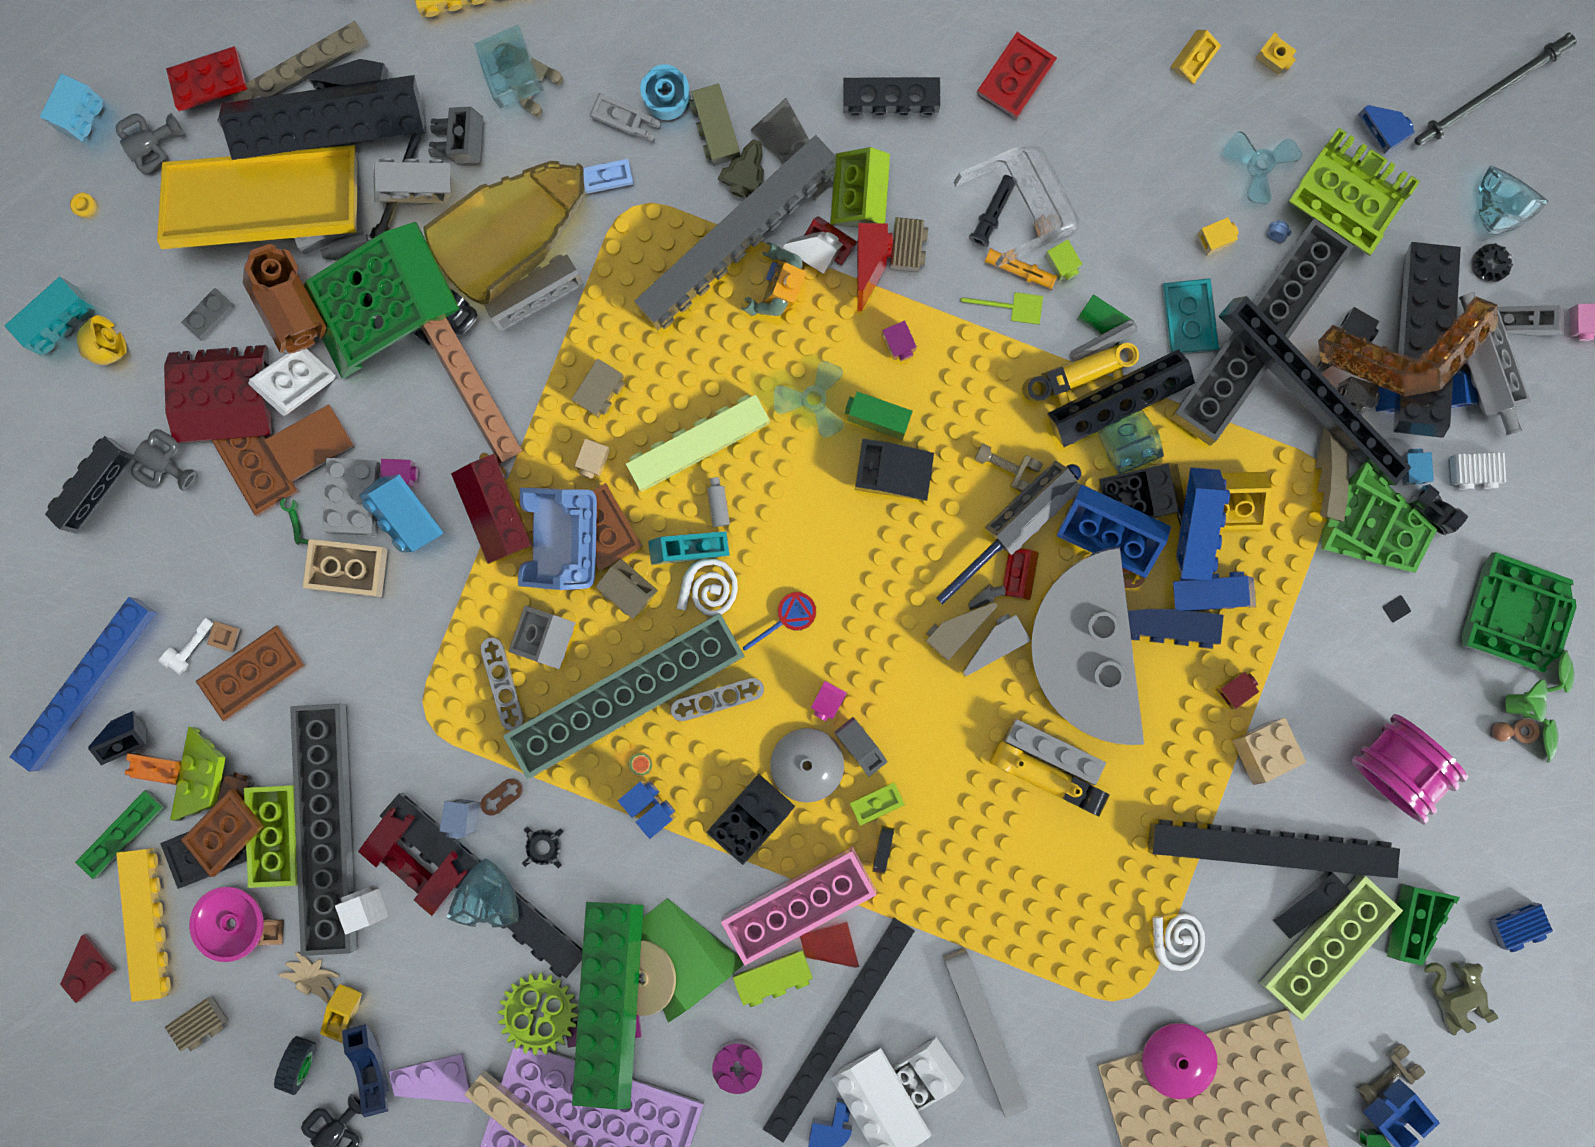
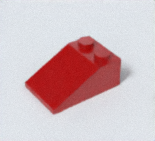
M858 223L857 311H862L886 268L887 258H891L893 233H888V223Z

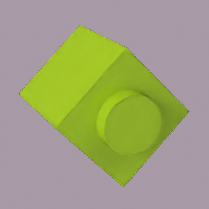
M1068 239L1048 250L1044 256L1059 281L1063 278L1070 280L1079 274L1078 270L1083 265Z

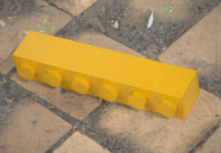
M153 848L118 852L116 855L131 1002L160 999L168 996L171 983L170 978L166 976L165 968L168 965L167 952H164L163 948L166 934L164 927H161L160 919L163 916V906L158 899L161 885L159 878H156L155 870L158 866V857L154 853Z

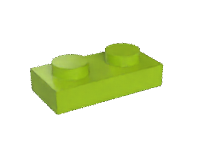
M895 782L850 803L860 826L905 805Z

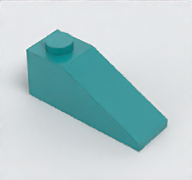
M726 531L664 536L648 541L651 565L730 556Z

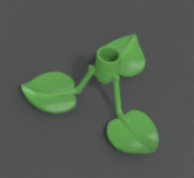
M1563 650L1559 661L1560 682L1557 686L1547 688L1546 681L1541 679L1529 692H1524V694H1508L1506 697L1507 713L1523 714V718H1531L1544 724L1543 739L1548 758L1546 763H1550L1554 757L1559 741L1558 727L1555 720L1550 719L1549 721L1545 719L1548 693L1563 688L1565 693H1569L1574 684V666L1567 650Z

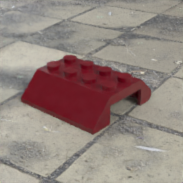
M255 345L254 349L253 346H246L243 356H240L238 347H231L230 350L229 348L207 349L206 353L204 349L198 350L194 360H192L189 351H183L182 354L180 351L168 353L164 364L165 413L171 436L175 438L177 443L272 436L271 412L266 408V400L248 384L250 378L264 369V364L266 366L269 365L267 345Z

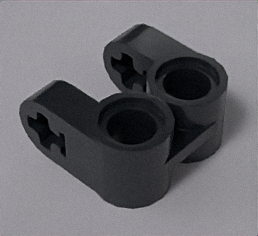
M1431 484L1422 486L1408 504L1420 512L1437 529L1436 532L1446 536L1456 532L1465 523L1468 515L1460 508H1455L1449 503L1444 502L1439 495L1440 492Z

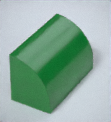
M1093 294L1076 320L1097 334L1102 335L1132 319Z

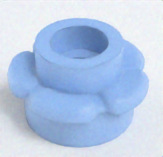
M1277 220L1269 224L1268 236L1276 242H1285L1292 232L1291 229H1288L1289 225L1284 221Z

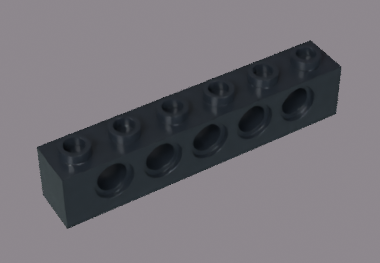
M1179 349L1047 413L1055 437L1063 447L1074 444L1078 440L1195 384L1190 362Z

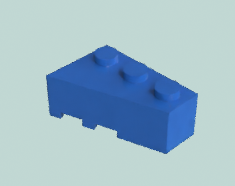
M1231 572L1229 577L1220 578L1219 574H1212L1211 581L1182 579L1180 577V581L1173 582L1175 609L1178 611L1256 607L1254 578L1245 576L1244 572Z

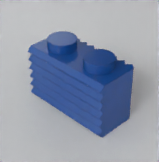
M1535 902L1489 920L1500 948L1510 952L1523 949L1524 943L1529 941L1533 943L1541 942L1547 939L1546 934L1553 932L1542 904Z

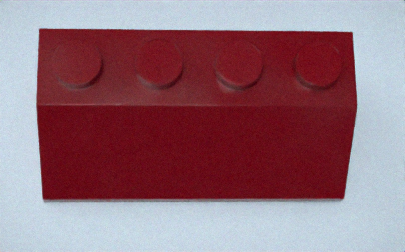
M491 454L451 473L487 564L533 546L497 455Z

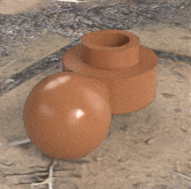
M1532 719L1518 720L1513 727L1505 722H1499L1492 728L1493 737L1500 742H1505L1514 736L1520 743H1532L1540 734L1538 724ZM1524 726L1529 730L1526 736L1521 733V729Z

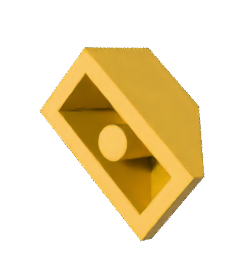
M339 984L326 1006L320 1034L343 1044L342 1030L350 1028L359 1008L362 993L352 987Z

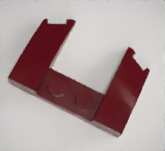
M392 807L363 843L358 853L376 868L383 863L418 894L413 901L433 916L443 906L467 874V871L463 870L458 873L451 861L458 857L454 851L446 857L433 875L397 844L415 817L407 814L404 821L393 817L395 808Z

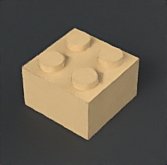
M1285 717L1272 720L1232 740L1253 785L1267 783L1307 763Z

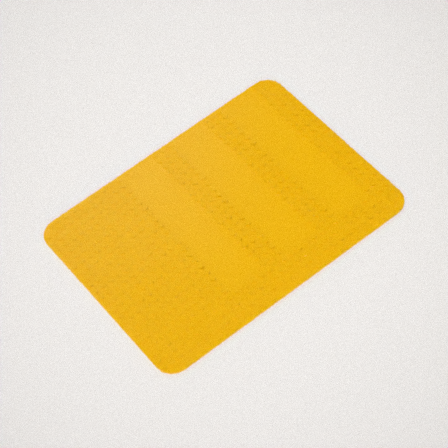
M650 202L632 206L615 219L605 235L521 444L522 452L517 454L507 482L532 543L534 512H526L522 509L520 505V488L585 489L593 491L606 483L643 546L622 560L655 587L658 592L644 610L632 619L624 614L613 601L605 598L601 591L596 588L611 566L599 571L595 564V581L587 589L554 590L518 586V572L521 564L526 561H533V546L490 564H487L480 546L425 683L422 702L427 722L437 736L451 745L523 773L503 737L510 730L502 726L481 654L483 641L487 638H496L503 643L524 715L523 724L714 617L705 615L696 608L692 598V589L695 581L703 574L717 572L724 576L729 583L730 591L728 598L722 605L712 607L702 600L703 588L708 585L712 586V584L722 586L720 595L711 594L708 591L707 598L710 601H717L721 598L724 586L717 578L705 579L698 588L700 604L707 610H719L726 605L732 592V580L728 572L717 565H707L698 569L694 575L693 582H691L686 611L676 609L678 598L680 597L682 578L690 566L700 560L651 565L648 541L664 536L726 531L730 556L709 559L725 562L734 571L737 578L738 590L736 599L730 609L721 615L745 657L534 776V778L625 814L628 813L618 800L640 781L645 780L646 783L651 781L660 791L657 794L658 798L662 802L667 800L675 809L673 815L676 818L663 829L731 855L706 832L759 773L794 804L795 808L747 862L793 879L853 846L876 888V896L858 906L891 919L895 917L904 924L1095 999L1113 1002L1133 997L1148 986L1160 964L1153 948V917H1163L1164 940L1165 930L1169 922L1179 914L1199 861L1196 858L1148 853L1150 823H1158V819L1173 820V825L1182 826V821L1197 823L1199 828H1207V824H1212L1238 757V752L1232 740L1247 733L1321 537L1322 529L1327 521V518L1320 516L1324 494L1317 492L1322 470L1315 468L1316 459L1300 449L1230 422L1217 441L1209 446L1170 418L1180 403L1168 398H1164L1162 401L1156 402L1139 412L1121 419L1119 422L1078 440L1074 444L1063 447L1054 435L1047 414L1061 407L1057 395L1049 396L1045 400L1030 401L1023 395L1022 387L1027 379L1042 376L1041 373L1064 366L1072 361L878 286L874 288L863 310L857 311V278L829 268L823 274L802 261V270L806 271V276L794 305L779 316L762 315L759 313L751 316L741 309V307L745 308L749 305L744 299L750 297L757 303L762 302L770 282L766 277L771 263H777L778 259L773 260L762 254V252L768 253L771 248L770 245L762 241L755 247L751 245L745 251L746 255L741 261L736 264L734 262L727 267L728 272L719 280L715 278L709 284L710 288L702 296L696 295L691 300L692 305L685 312L681 313L679 311L673 317L675 320L666 329L660 328L657 331L638 310L634 301L718 224L668 205ZM905 320L917 348L913 352V357L904 361H900V359L893 361L881 335L882 330ZM597 359L622 373L624 376L623 381L625 382L618 395L614 393L610 400L612 405L605 415L601 414L599 418L574 404L571 400ZM1106 375L1066 391L1069 401L1071 402L1115 379ZM1035 382L1032 386V391L1035 395H1039L1042 388L1038 382ZM858 391L912 410L913 412L903 440L848 422V414H845V409L849 397H855ZM745 395L757 396L770 420V424L643 492L639 490L626 466V463L630 462L629 458L639 452L645 454L651 451L650 447L663 440L664 443L673 439L672 435L682 429L688 431L694 428V423L706 417L709 420L715 417V412L725 406H728L730 409L737 405V400ZM585 439L607 446L610 449L600 477L594 475L593 479L580 475V470L575 467ZM862 439L889 442L933 452L934 458L927 501L856 491L855 484ZM982 443L990 446L993 454L1017 466H1020L1026 455L1042 462L1043 465L1039 472L1025 467L1020 480L1029 484L1056 460L1064 466L1069 464L1079 466L1082 474L1077 482L1101 494L1102 490L1099 480L1101 478L1167 463L1178 464L1184 499L1190 467L1218 469L1221 473L1267 472L1272 487L1267 529L1220 530L1219 535H1222L1221 549L1216 551L1215 557H1218V568L1216 572H1213V574H1219L1220 578L1229 577L1231 572H1244L1245 576L1253 577L1256 607L1195 611L1224 615L1221 644L1213 645V649L1199 648V643L1189 642V646L1174 645V640L1164 639V643L1149 642L1150 637L1141 636L1140 641L1132 640L1144 744L1125 745L1111 743L1080 731L1064 719L1051 705L1035 673L1032 659V632L1039 607L1057 578L1071 565L1092 554L1057 537L1061 522L1074 497L1063 505L1021 547L1022 549H1030L1039 553L1030 600L998 596L994 598V602L978 607L981 608L991 603L998 605L948 661L925 642L928 639L926 633L934 624L939 626L945 621L973 611L969 609L970 600L987 585L991 584L993 587L1003 586L1008 552L1004 549L998 551L943 605L936 599L949 584L995 541L985 527L1021 493L1017 489L1010 487L1015 477L1014 473L1001 468V466L998 467L994 463H990V461L984 464L974 461ZM719 477L720 486L725 487L730 525L712 527L707 488L711 487L710 478ZM1176 514L1154 518L1171 526L1169 537L1143 584L1137 588H1125L1128 611L1175 609L1173 582L1180 581L1181 577L1176 559L1180 524ZM1133 572L1129 575H1123L1124 579H1130L1132 584H1135V581L1140 578L1139 575H1135ZM792 592H802L814 601L816 617L808 628L801 631H793L781 625L748 650H743L746 644L780 621L778 606L786 595ZM524 606L576 622L560 669L509 652ZM1006 614H1009L1010 617L1017 615L1031 641L964 677L962 671L991 629L998 625L996 620ZM490 642V647L486 648V651L492 653L494 660H489V664L503 661L502 656L500 658L496 657L495 651L499 649V646ZM497 665L493 668L492 674L494 678L499 680L504 678L506 670L503 666ZM1239 672L1252 674L1258 682L1256 687L1260 692L1237 709H1230L1216 689ZM749 678L760 680L764 686L763 695L751 702L687 721L676 720L671 714L672 704L685 697ZM824 681L847 692L834 718L828 717L826 721L813 715L815 710L811 708ZM750 682L749 688L742 690V685L737 686L741 701L746 699L743 694L751 693L752 696H756L757 691L760 690V686L754 685V682ZM509 689L501 690L499 693L500 701L508 703L512 700V692ZM733 689L725 690L722 695L726 703H733L737 697ZM709 696L701 697L699 700L700 708L702 710L711 709L713 706L712 698ZM695 699L690 700L692 704L690 706H684L683 703L678 704L679 708L675 710L676 714H681L682 717H685L686 712L689 710H694V715L698 714L699 712L695 707ZM516 704L510 707H502L503 712L508 710L510 715L506 722L511 723L513 727L516 726L515 722L519 720V717L514 716L511 710L516 709ZM852 717L856 719L888 761L870 777L864 773L855 758L846 750L834 733ZM1013 719H1018L1106 762L1097 784H1090L1110 794L1100 817L991 764L1000 742H1004L1003 740ZM803 728L820 730L832 737L838 744L844 759V772L837 788L829 796L815 802H799L787 797L774 783L770 769L771 756L777 743L788 733ZM638 753L648 755L652 761V768L645 775L635 774L630 767L632 757ZM1030 755V756H1032V757H1034V758H1036V759H1038V760H1040V761H1042V762H1045V761H1043V760H1041V759H1039V758H1037V757H1035V756H1033V755ZM810 761L803 762V769L810 770L812 763ZM895 782L905 805L860 826L850 803ZM650 803L634 817L639 819L655 805ZM882 826L894 828L885 874L872 872Z

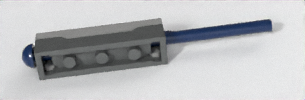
M1055 460L985 527L995 541L949 584L936 599L943 605L998 551L1004 549L1012 555L1016 550L1020 549L1023 543L1034 533L1038 532L1043 524L1076 495L1081 486L1077 482L1082 474L1080 467L1076 464L1064 466Z

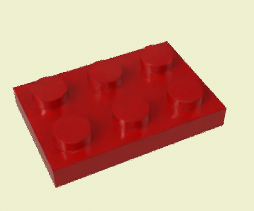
M1016 32L978 88L977 94L1017 119L1055 63L1057 57L1019 32Z
M235 46L166 68L174 104L178 112L247 90L239 53Z

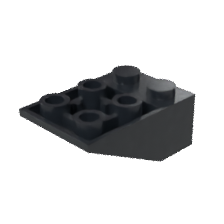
M862 439L855 490L927 501L934 453L889 442Z
M1167 463L1099 479L1103 495L1152 518L1183 513L1185 499L1178 464Z
M758 773L706 833L738 862L744 865L795 808V805Z

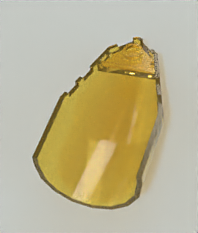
M548 161L522 170V174L511 178L509 176L502 177L501 181L487 185L485 183L478 186L425 225L423 229L426 242L445 275L469 299L484 305L490 303L546 259L583 201V166L579 163L574 166L559 164V161Z

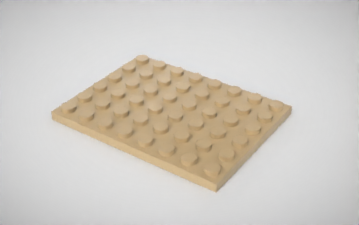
M1287 1009L1205 1032L1212 1041L1217 1053V1070L1213 1081L1207 1089L1192 1098L1173 1099L1164 1096L1154 1089L1143 1071V1051L1097 1064L1121 1147H1329ZM1184 1059L1179 1062V1067H1186L1187 1061Z

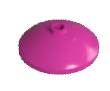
M220 887L204 894L195 904L189 921L190 935L196 948L204 956L218 962L236 961L251 953L259 943L264 927L263 914L257 901L249 893L236 887ZM230 919L235 920L234 927L229 925Z
M1173 1023L1161 1027L1150 1036L1142 1054L1143 1071L1149 1083L1159 1093L1173 1099H1188L1199 1095L1211 1084L1217 1070V1053L1212 1041L1203 1031L1190 1024ZM1183 1059L1186 1060V1067L1180 1068L1179 1062Z

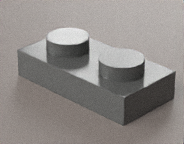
M214 288L181 323L198 339L202 340L235 305L218 289Z

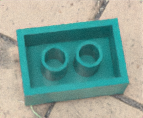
M59 276L4 326L24 348L41 356L50 352L54 348L56 341L69 335L75 324L87 319L94 305L75 285Z

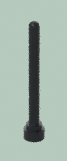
M418 133L412 134L402 162L405 159H414L421 140V136ZM387 202L380 223L372 227L369 236L371 239L390 230L389 224L397 202Z

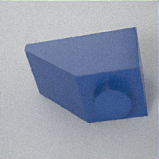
M1367 105L1358 114L1384 154L1409 139L1415 133L1412 121L1405 117L1402 112Z

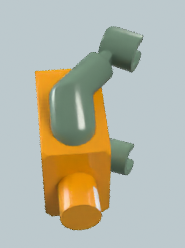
M767 242L766 244L771 246L768 253L762 252V254L773 260L778 259L766 293L760 303H757L750 297H746L744 301L749 303V305L745 308L741 307V309L751 316L757 313L779 316L794 305L806 276V271L802 270V259L800 256L781 249L780 246L771 242Z

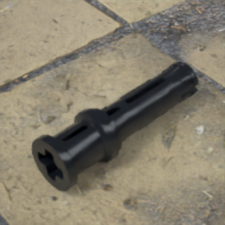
M1003 175L985 214L982 213L978 217L979 223L974 233L969 235V239L983 247L989 246L990 242L988 240L994 229L998 228V218L1017 184V180L1012 176Z

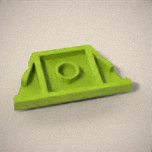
M188 727L170 817L172 821H181L183 817L188 815H196L201 813L202 810H209L218 800L226 757L215 749L209 739H204L199 734L200 730L196 727Z

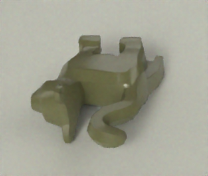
M1437 962L1426 965L1424 968L1425 973L1435 972L1437 974L1432 986L1433 993L1438 999L1445 1025L1451 1035H1457V1032L1461 1029L1466 1033L1477 1029L1475 1023L1467 1018V1013L1476 1010L1478 1015L1485 1019L1487 1023L1499 1019L1494 1010L1488 1007L1487 992L1481 983L1483 967L1479 963L1459 965L1453 962L1452 966L1464 985L1446 992L1442 989L1446 981V970L1443 965Z

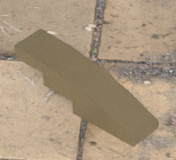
M1323 425L1315 468L1322 470L1317 491L1324 494L1320 516L1344 522L1348 499L1349 454L1348 450Z

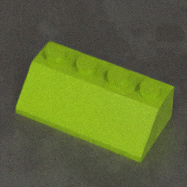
M294 785L244 788L245 803L264 826L246 844L248 888L297 886Z

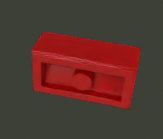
M817 216L811 222L804 236L822 231L837 236L838 241L843 246L834 261L842 266L856 246L857 241Z
M1020 548L1012 555L1008 553L1003 581L1006 594L1003 596L1025 600L1031 599L1038 552Z

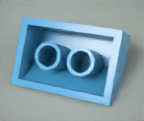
M399 474L380 477L359 494V497L363 500V507L369 513H373L378 520L377 525L379 528L390 535L393 539V546L400 552H414L443 534V531Z

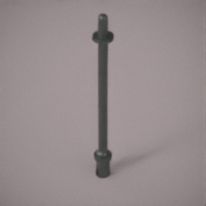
M1568 32L1554 43H1548L1544 46L1542 54L1438 123L1435 120L1429 121L1427 124L1428 129L1418 135L1414 143L1420 146L1433 137L1438 140L1444 137L1443 130L1548 60L1555 62L1560 59L1563 53L1577 45L1575 36Z

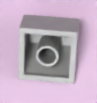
M524 606L509 652L560 669L576 622Z

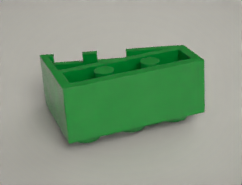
M1401 884L1397 905L1403 911L1394 920L1387 957L1423 966L1438 939L1436 936L1440 928L1448 921L1449 917L1447 916L1454 903L1457 904L1460 897Z

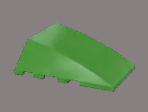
M1365 462L1349 478L1344 522L1327 518L1322 529V549L1416 573L1437 529L1420 512L1412 508L1400 493H1396L1388 485V482L1373 470V467L1368 462Z
M668 898L643 917L641 940L651 941L663 948L671 958L675 968V991L668 1005L663 1008L668 1023L698 1003L744 965L741 958L726 944L717 939L711 932L702 927Z

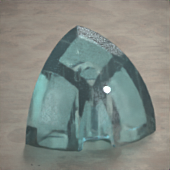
M1491 165L1486 171L1479 189V194L1482 195V209H1479V215L1487 231L1492 234L1505 233L1520 227L1538 214L1549 202L1525 182Z
M487 858L479 862L468 873L457 889L450 905L447 919L472 927H476L478 922H488L493 928L518 922L519 913L516 896L504 873Z

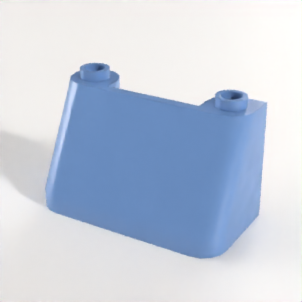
M520 488V505L524 511L534 512L533 561H526L521 564L518 572V586L554 590L590 588L595 581L597 499L595 493L585 489Z

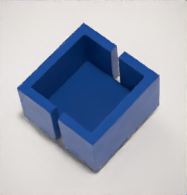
M642 780L622 796L618 802L631 818L640 813L650 803L655 805L636 821L640 829L651 839L676 818L673 815L675 809L667 800L662 802L658 798L657 794L660 791L651 781L646 783L645 780Z
M1400 1079L1383 1093L1385 1096L1383 1099H1376L1363 1111V1114L1393 1147H1415L1420 1142L1404 1127L1407 1123L1423 1138L1440 1124L1417 1094Z

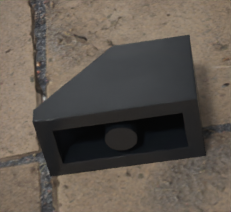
M131 711L111 720L88 746V750L102 766L146 746V727L135 712Z

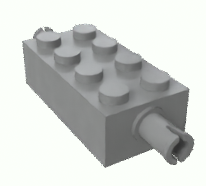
M1475 292L1460 296L1459 300L1461 301L1466 318L1456 322V338L1463 346V359L1466 365L1470 367L1472 372L1471 382L1480 395V408L1486 413V416L1493 414L1501 416L1507 436L1523 431L1515 410L1519 406L1531 403L1500 312H1481Z

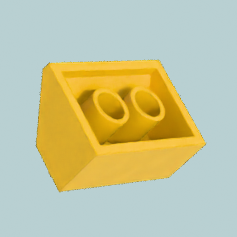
M1267 472L1221 473L1223 479H1226V489L1230 491L1228 505L1224 504L1223 512L1226 513V522L1224 527H1220V530L1267 529L1272 491Z

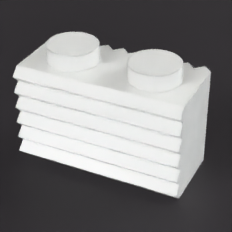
M1505 453L1456 454L1449 458L1451 486H1459V490L1474 489V485H1483V489L1499 488V484L1506 482Z

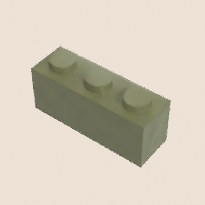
M717 83L691 91L693 99L689 100L692 114L697 113L700 121L696 123L699 137H705L707 145H703L706 160L711 159L713 166L740 157V149L720 84Z

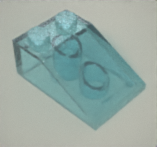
M519 25L474 43L490 93L500 109L544 90Z

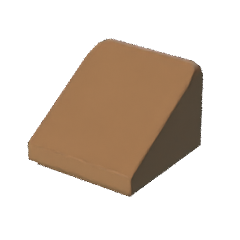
M263 919V933L257 945H281L283 919Z

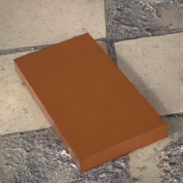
M267 436L212 440L255 516L276 506L283 498L288 499L299 492L294 482L290 483L266 444L265 439H267Z
M276 625L196 680V683L221 720L226 721L306 665L279 625Z

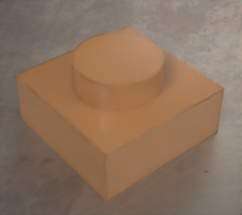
M214 621L207 645L233 652L240 629Z

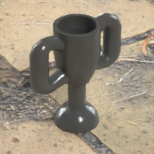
M138 113L131 114L120 120L115 126L117 135L122 139L120 140L122 148L132 162L135 161L137 169L142 173H150L161 167L162 162H166V154L158 146V139L171 132L175 135L184 134L172 113L167 115L166 124L154 131L148 129L146 120ZM138 122L140 131L131 135H127L124 132L125 129ZM151 150L158 155L157 158L143 164L142 157Z
M159 429L151 431L148 439L144 440L137 447L133 455V459L136 462L131 468V474L134 479L147 487L153 488L157 486L161 480L162 473L167 472L178 479L179 489L185 491L194 481L197 472L193 469L182 471L172 464L170 458L178 448L177 441ZM157 438L168 445L169 449L164 451L155 445V439ZM144 466L147 469L153 470V479L139 469Z

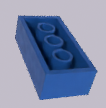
M1190 467L1176 551V559L1182 579L1211 581L1213 572H1216L1218 568V557L1215 556L1216 551L1220 550L1222 545V535H1219L1220 527H1224L1226 522V513L1223 512L1224 504L1228 505L1230 491L1226 489V479H1223L1221 471L1218 469Z
M1081 484L1061 522L1057 537L1091 553L1120 546L1122 567L1147 578L1167 543L1171 526Z

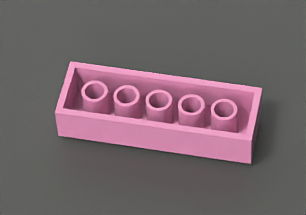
M852 846L724 915L721 924L745 966L876 896V888Z

